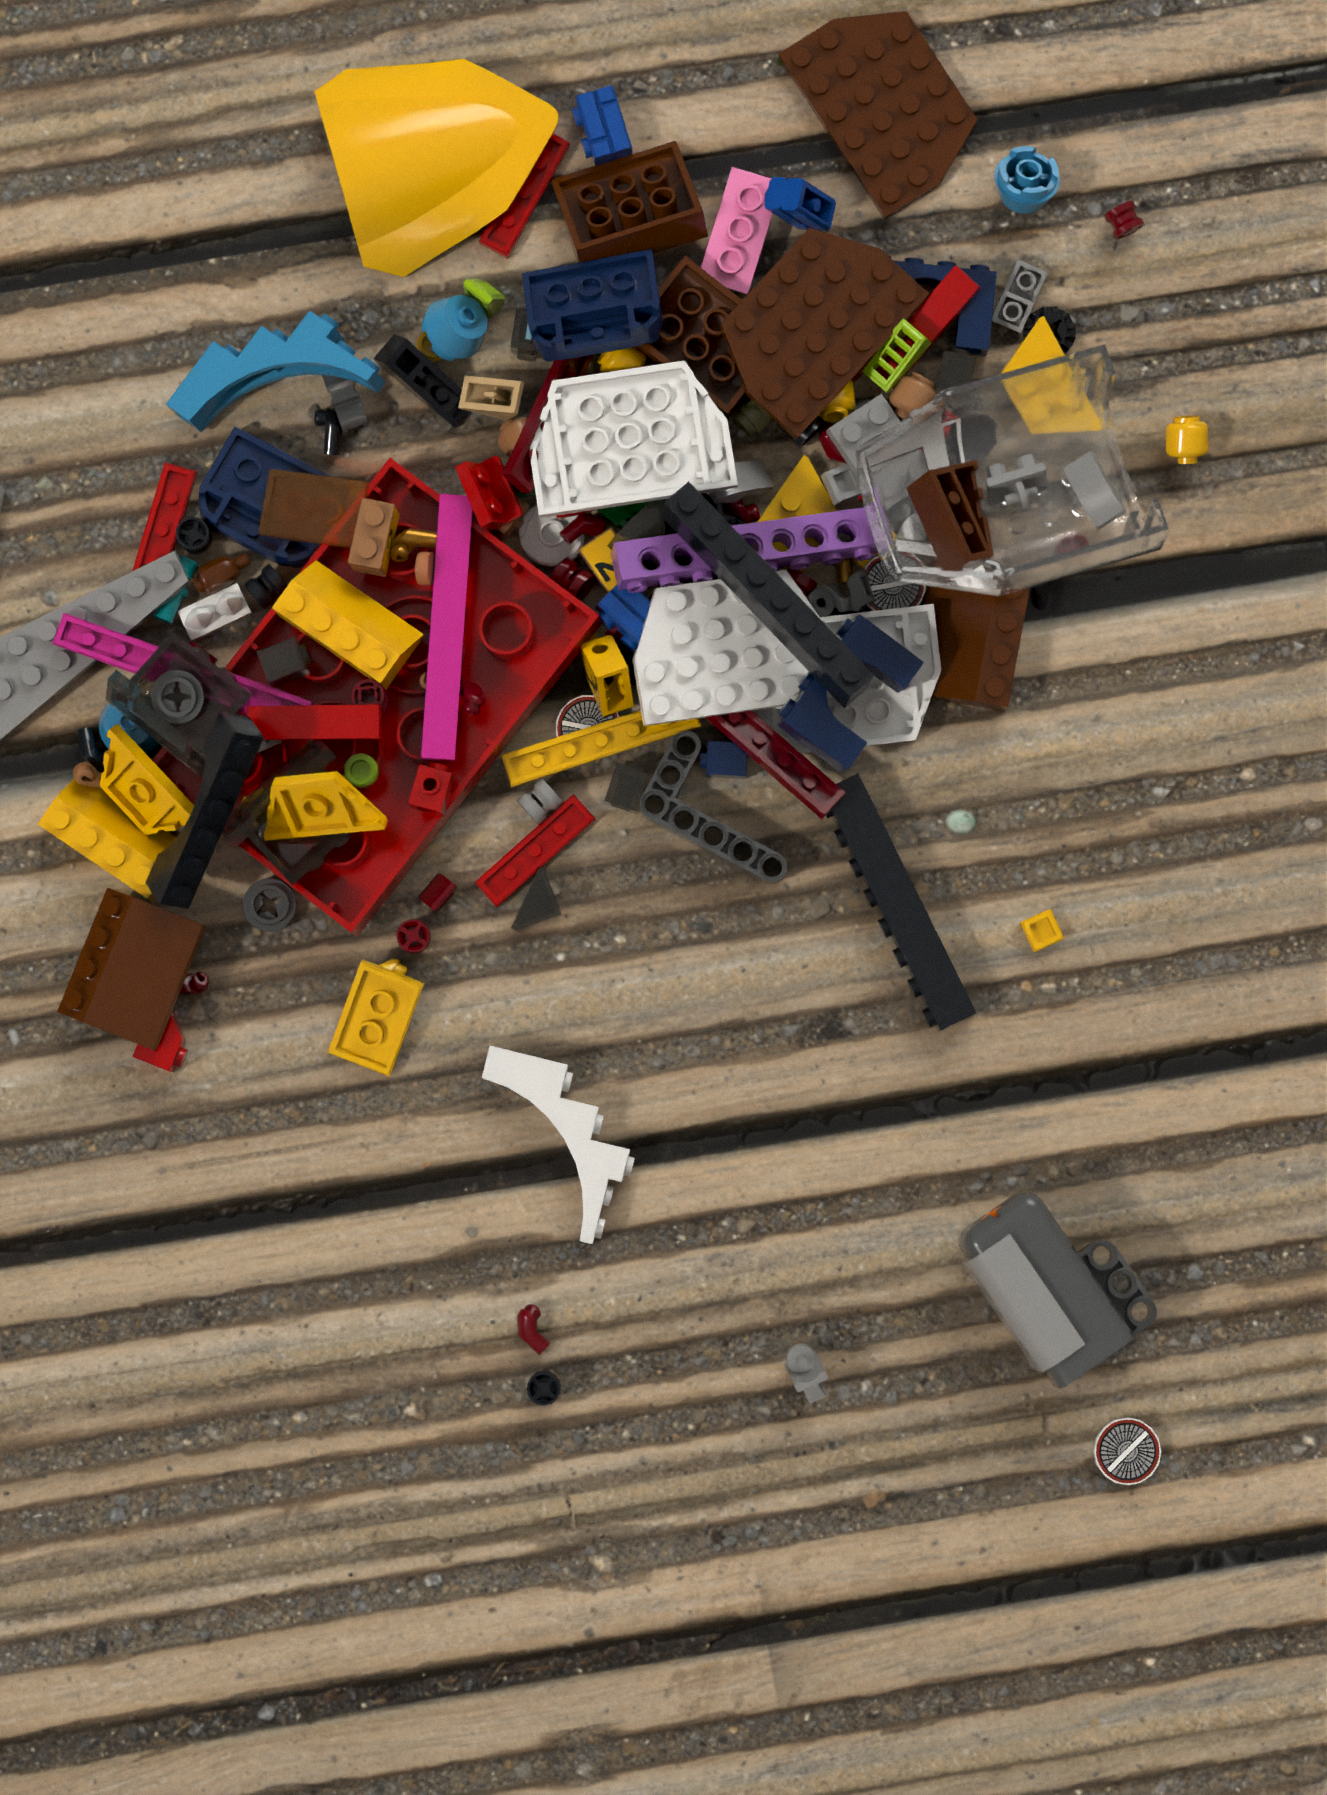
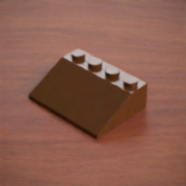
M676 141L551 179L578 263L652 249L654 254L708 237L703 209Z
M685 255L658 289L663 314V324L659 331L658 340L650 344L645 343L636 346V348L646 355L647 360L654 365L685 360L696 379L703 385L709 397L728 420L747 395L738 368L731 357L728 343L725 341L720 329V324L742 299Z
M931 564L928 583L965 586L961 575L946 578L940 564ZM986 571L990 582L998 583L996 580L998 578H994V571ZM1004 572L1011 585L1019 591L1005 594L1007 591L1003 592L1005 588H1001V584H992L994 589H1002L1001 594L1005 595L1001 596L927 586L924 605L934 604L941 672L931 698L1005 712L1009 704L1032 577Z
M107 887L57 1012L157 1051L206 926Z

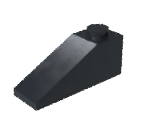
M394 334L373 358L396 381L452 427L456 428L469 412L458 408L462 389L407 338Z

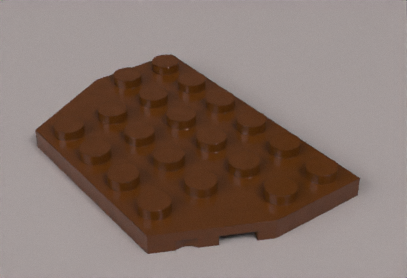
M907 11L836 18L778 54V58L884 220L941 184L947 171L977 124L978 119Z
M809 228L720 324V329L730 348L733 362L736 364L742 378L746 395L796 440L888 340L898 323L903 318L906 320L926 299L929 293L881 249Z

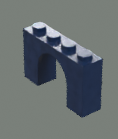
M905 258L904 262L894 261L919 285L935 287L939 285L955 265L957 266L956 263L949 261H939L937 265L924 264V260L919 258ZM971 265L970 269H961L981 287V290L957 316L953 353L986 356L990 343L997 272L989 271L990 267L985 265Z
M861 614L852 620L846 618L835 633L876 678L897 693L906 689L924 663ZM808 672L798 685V688L802 691L795 700L789 698L778 714L782 716V719L777 726L842 773L850 768L867 742L834 717L828 706L827 690Z

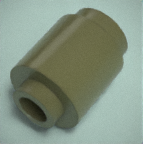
M750 398L737 408L738 413L733 416L735 422L748 436H752L755 432L759 434L773 421Z

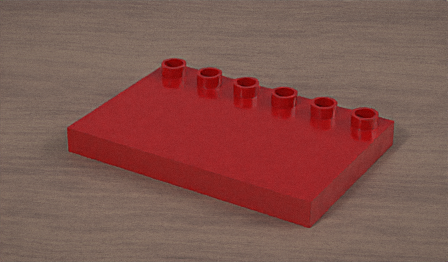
M392 458L387 460L299 572L300 574L317 560L425 635L385 690L388 694L389 705L381 715V739L282 740L281 744L257 753L222 832L356 937L359 936L581 651L580 646L588 642L602 624L600 616L486 529L480 528V525L472 520L461 678L474 682L482 688L485 703L481 705L480 713L474 715L463 710L462 706L466 699L459 695L455 762L421 760L426 690L420 685V677L423 673L427 672L433 585H419L417 583L415 562L419 552H433L436 555V545L435 548L416 546L408 554V559L404 562H396L390 557L386 577L353 571L348 564L362 498L396 505L400 516L395 538L409 528L437 532L440 495ZM272 608L223 669L309 700L314 705H354L351 699L354 686L362 680L369 679L278 616ZM287 643V645H285V646L279 647V648H277V649H274V650L269 651V652L266 653V651H268V650H271V649H273V648H276V647H278V646H281V645ZM206 699L203 702V710L193 720L180 724L152 759L193 805H195L203 778L207 740L219 712L246 716L245 713ZM355 754H367L377 763L379 775L372 786L356 789L387 817L388 822L384 830L309 836L304 838L301 845H297L287 839L265 841L263 836L266 826L238 809L244 797L250 798L261 787L272 784L275 777L338 771L346 779L344 766L347 760ZM429 762L442 764L449 767L448 772L452 773L455 777L445 817L413 809L408 804L419 765L428 767Z

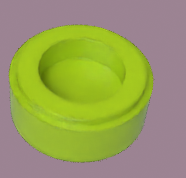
M355 754L345 763L344 775L347 781L354 787L368 788L376 782L379 768L375 760L369 755Z

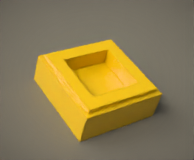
M1051 908L1020 922L1033 953L1065 939Z

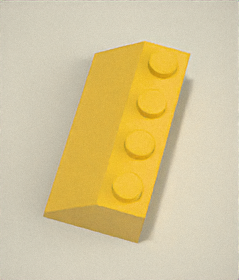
M317 560L290 581L272 607L278 616L369 679L378 682L385 690L425 636Z
M75 778L55 797L38 822L39 826L153 902L155 897L145 882L157 855L175 841L176 837L164 830H160L155 834L145 835L103 789L80 785Z

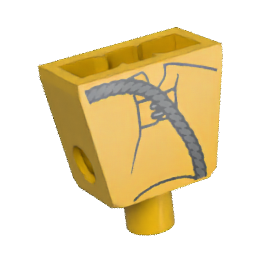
M594 633L588 642L580 646L586 678L600 712L604 717L634 707L628 666L615 640L610 635L601 637L600 634ZM612 676L613 682L607 686L604 678Z

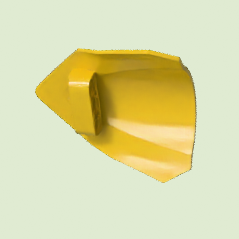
M466 59L345 69L314 91L363 267L401 277L412 273L506 212L530 175L559 122L558 112L553 106Z

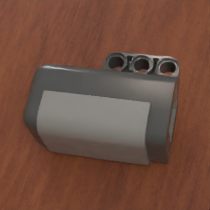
M1017 1193L1011 1196L988 1214L983 1215L967 1226L960 1234L959 1247L965 1256L961 1262L1035 1370L1044 1372L1053 1386L1057 1388L1069 1385L1134 1339L1133 1337L1147 1328L1156 1319L1157 1308L1155 1303L1118 1249L1111 1242L1096 1240L1077 1252L1044 1202L1036 1194ZM1099 1246H1104L1109 1251V1260L1103 1265H1098L1093 1259L1094 1250ZM1118 1274L1125 1275L1129 1281L1128 1288L1122 1293H1117L1112 1286V1281ZM1138 1302H1143L1148 1309L1146 1318L1141 1321L1135 1320L1132 1316V1308Z

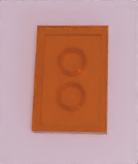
M270 469L258 533L260 536L351 548L362 498L367 499L369 484L365 481Z

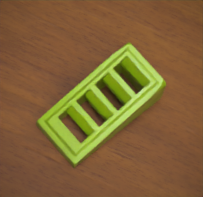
M467 278L463 283L465 296L476 300L482 306L488 318H492L505 302L504 295L484 280Z
M903 318L893 329V334L876 352L862 372L888 394L932 343ZM905 335L915 342L912 347L902 340ZM897 345L907 353L904 358L893 350ZM888 355L899 364L896 369L885 361ZM879 365L891 374L887 380L876 371Z

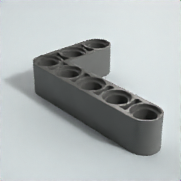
M681 731L677 733L641 797L640 812L643 817L764 883L776 884L785 877L787 871V862L782 855L676 799L701 751V741L694 732ZM682 739H690L694 742L696 749L690 755H682L676 747L678 742ZM667 768H674L679 772L680 779L677 783L668 785L662 781L661 773ZM651 797H658L664 803V809L658 814L649 813L645 808L646 801ZM685 812L692 816L694 823L691 828L682 830L675 825L674 819L680 813ZM710 828L718 829L723 835V840L718 845H709L704 840V833ZM739 844L748 845L752 850L751 858L747 861L737 860L733 855L735 846ZM773 859L779 862L781 873L776 877L767 876L762 868L765 861Z

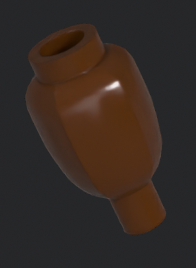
M245 553L234 559L228 556H220L201 565L196 571V576L192 577L191 580L200 596L205 593L216 594L233 584L239 577L240 570L251 565Z

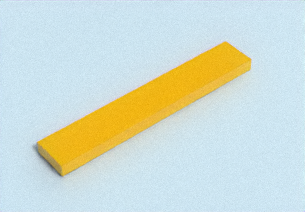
M640 710L503 754L501 758L511 788L675 736L681 731H691L700 728L701 723L698 718L643 727Z

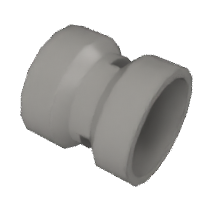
M542 778L534 785L532 792L523 794L517 800L538 825L546 819V814L550 810H556L563 804L558 795ZM536 799L543 805L542 807L535 801Z

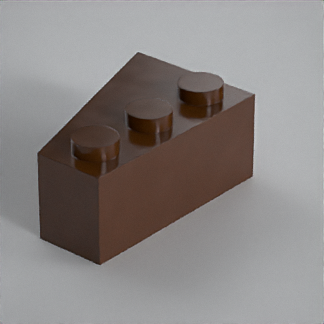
M977 460L928 470L906 488L946 578L970 573L994 556L988 518L982 515L980 500L984 498L983 489L977 486L975 474L979 469Z

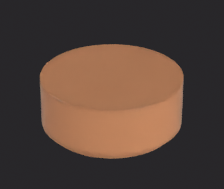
M419 552L415 562L416 581L419 585H433L435 555L433 552Z

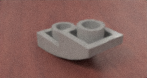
M1018 259L992 316V321L1021 333L1048 272Z
M1089 451L1063 468L1075 494L1097 529L1103 528L1127 513L1115 486L1108 481L1095 453Z
M750 460L734 463L738 488L708 492L707 494L714 503H736L744 495H766L774 486L761 461Z

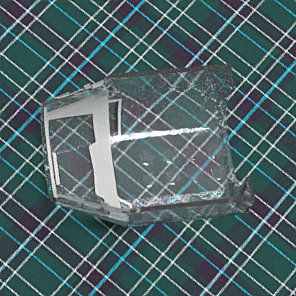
M1105 344L945 389L935 395L934 399L922 408H916L911 411L907 418L895 426H889L856 448V469L865 513L881 561L893 581L1002 596L1161 550L1169 527L1159 498L1151 501L1147 515H1145L1136 498L1113 430L1109 395L1116 374ZM1089 451L1097 455L1108 481L1115 486L1127 513L1101 529H1097L1091 521L1063 470L1065 466ZM1027 454H1033L1038 463L1044 462L1047 471L1048 489L1038 491L1039 496L1029 498L1028 509L1021 510L1018 502L1006 505V502L990 505L986 487L988 466L997 463L1004 464L1006 472L1017 470L1016 460ZM977 460L979 469L975 472L977 486L983 489L984 498L980 500L982 515L988 518L994 556L975 570L963 568V571H943L906 488L928 470Z

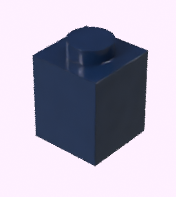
M708 741L707 749H701L700 769H706V777L745 779L747 754L734 742Z

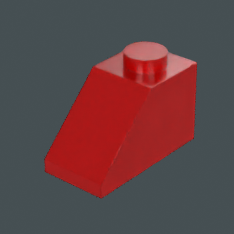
M173 1011L157 1051L137 1044L132 1057L169 1072H174L176 1067H182L188 1049L184 1048L186 1040Z

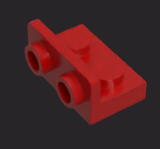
M492 456L481 463L465 461L455 467L480 528L497 530L523 516V510L511 482L502 475L504 466L499 456Z

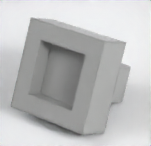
M847 463L826 471L821 475V479L834 506L864 494L861 483Z

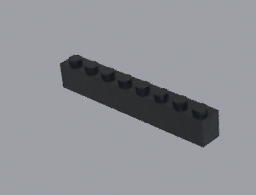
M689 481L664 502L660 516L844 709L869 688L874 674Z
M859 773L837 783L836 785L846 793L844 798L826 815V818L833 817L838 829L833 831L840 847H847L852 856V859L848 860L851 870L856 878L862 876L867 886V889L863 890L864 896L871 908L877 907L882 917L877 921L885 938L891 936L897 947L892 952L900 968L906 966L911 978L907 980V983L914 997L921 996L926 1006L922 1013L930 1028L936 1026L939 1032L976 1014L970 998Z

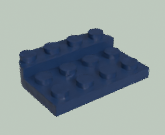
M652 249L522 273L530 334L534 347L545 361L572 359L632 348L645 343H653L659 338V331L663 324V314Z
M234 427L201 483L199 489L200 516L213 531L278 565L301 568L310 560L322 544L349 497L352 487Z

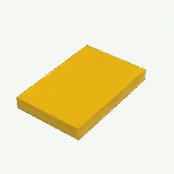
M362 959L327 1053L390 1077L425 983Z

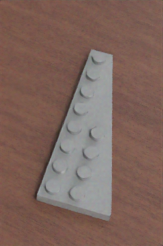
M173 551L0 637V742L4 738L9 737L19 725L39 711L38 709L55 695L61 693L94 665L96 661L95 659L52 644L63 613L127 635L130 631L139 627L143 623L142 621L156 609L165 605L191 582L177 552Z

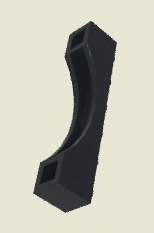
M221 711L218 714L207 740L204 773L193 810L175 841L157 855L145 882L160 905L189 909L264 739V736L248 716Z

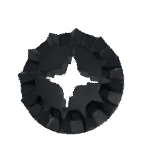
M1042 306L1032 312L1024 325V339L1035 325L1037 319L1044 316L1050 327L1057 322L1059 323L1055 333L1058 336L1057 341L1063 353L1066 354L1076 339V324L1070 317L1069 312H1065L1057 306Z

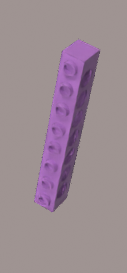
M867 507L732 526L774 571L785 567H790L792 570H801L809 567L810 564L823 562V565H835L848 558L864 561L873 558L880 549ZM845 533L849 535L852 542H842L837 537V534ZM678 534L614 542L611 551L618 590L627 589L628 593L643 592L647 587L660 585V587L680 585V582L693 581L695 583L709 581L718 577ZM805 538L816 539L820 546H809L805 542ZM772 543H783L787 547V551H777ZM676 556H684L689 560L690 564L687 566L679 565L674 558ZM646 560L652 561L657 565V569L647 570L641 562Z

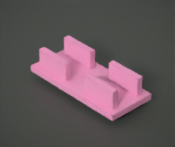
M732 167L701 268L729 290L747 295L773 215L764 206V197L771 178Z

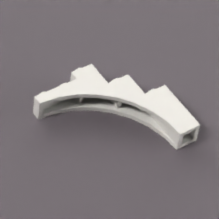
M490 1046L482 1078L508 1087L528 1099L550 1119L564 1138L576 1163L582 1187L583 1220L580 1241L593 1244L594 1238L601 1239L606 1220L601 1219L600 1214L603 1205H610L614 1187L608 1186V1181L611 1179L622 1182L623 1176L630 1177L635 1158L629 1156L630 1149L591 1140L593 1134H600L604 1115L598 1114L599 1107L561 1098L562 1091L569 1092L573 1073L567 1072L569 1065Z

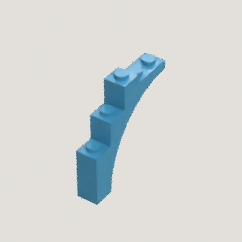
M309 310L289 338L277 329L270 332L261 326L241 353L229 344L223 348L213 341L166 405L179 418L202 433L221 411L239 397L261 385L283 378L302 375L336 376L357 382L376 393H379L386 382L378 374L380 368L366 357L359 360L354 356L356 352L343 342L345 339L337 331L339 324L324 313L319 317Z

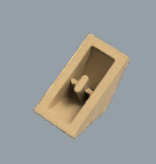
M465 376L458 408L506 421L518 415L524 382Z

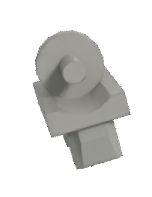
M1027 454L1016 460L1017 470L1006 472L1004 464L997 463L988 466L986 487L990 505L1006 502V505L1018 502L1021 510L1028 509V499L1039 496L1038 491L1048 489L1047 471L1044 462L1038 463L1033 454Z
M802 1343L790 1347L786 1354L787 1363H785V1367L797 1393L804 1391L809 1404L827 1397L828 1394L822 1382L828 1380V1377L816 1352L810 1346Z

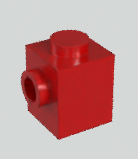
M429 762L428 767L419 765L408 802L413 809L445 817L455 782L453 774L448 772L449 767L434 762Z

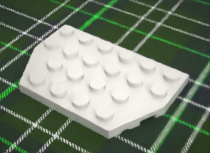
M685 360L552 381L547 395L548 403L543 407L540 416L541 422L530 446V449H533L531 466L539 518L668 499L688 481L700 494L738 488L728 420L709 397L703 385L696 379ZM544 422V428L542 431L540 425Z
M787 570L775 571L819 617ZM721 579L656 588L653 592L639 644L632 660L643 727L783 706L789 698L793 700L797 698L802 691L798 688V685L809 672ZM827 691V699H833L834 697Z
M934 604L820 617L835 634L846 618L852 620L861 614L924 662L906 689L899 693L874 676L869 688L845 709L835 698L827 699L828 706L834 717L867 742L865 746L915 741L941 672ZM783 706L754 710L764 722L801 754L813 753L777 726L782 719V716L778 713Z

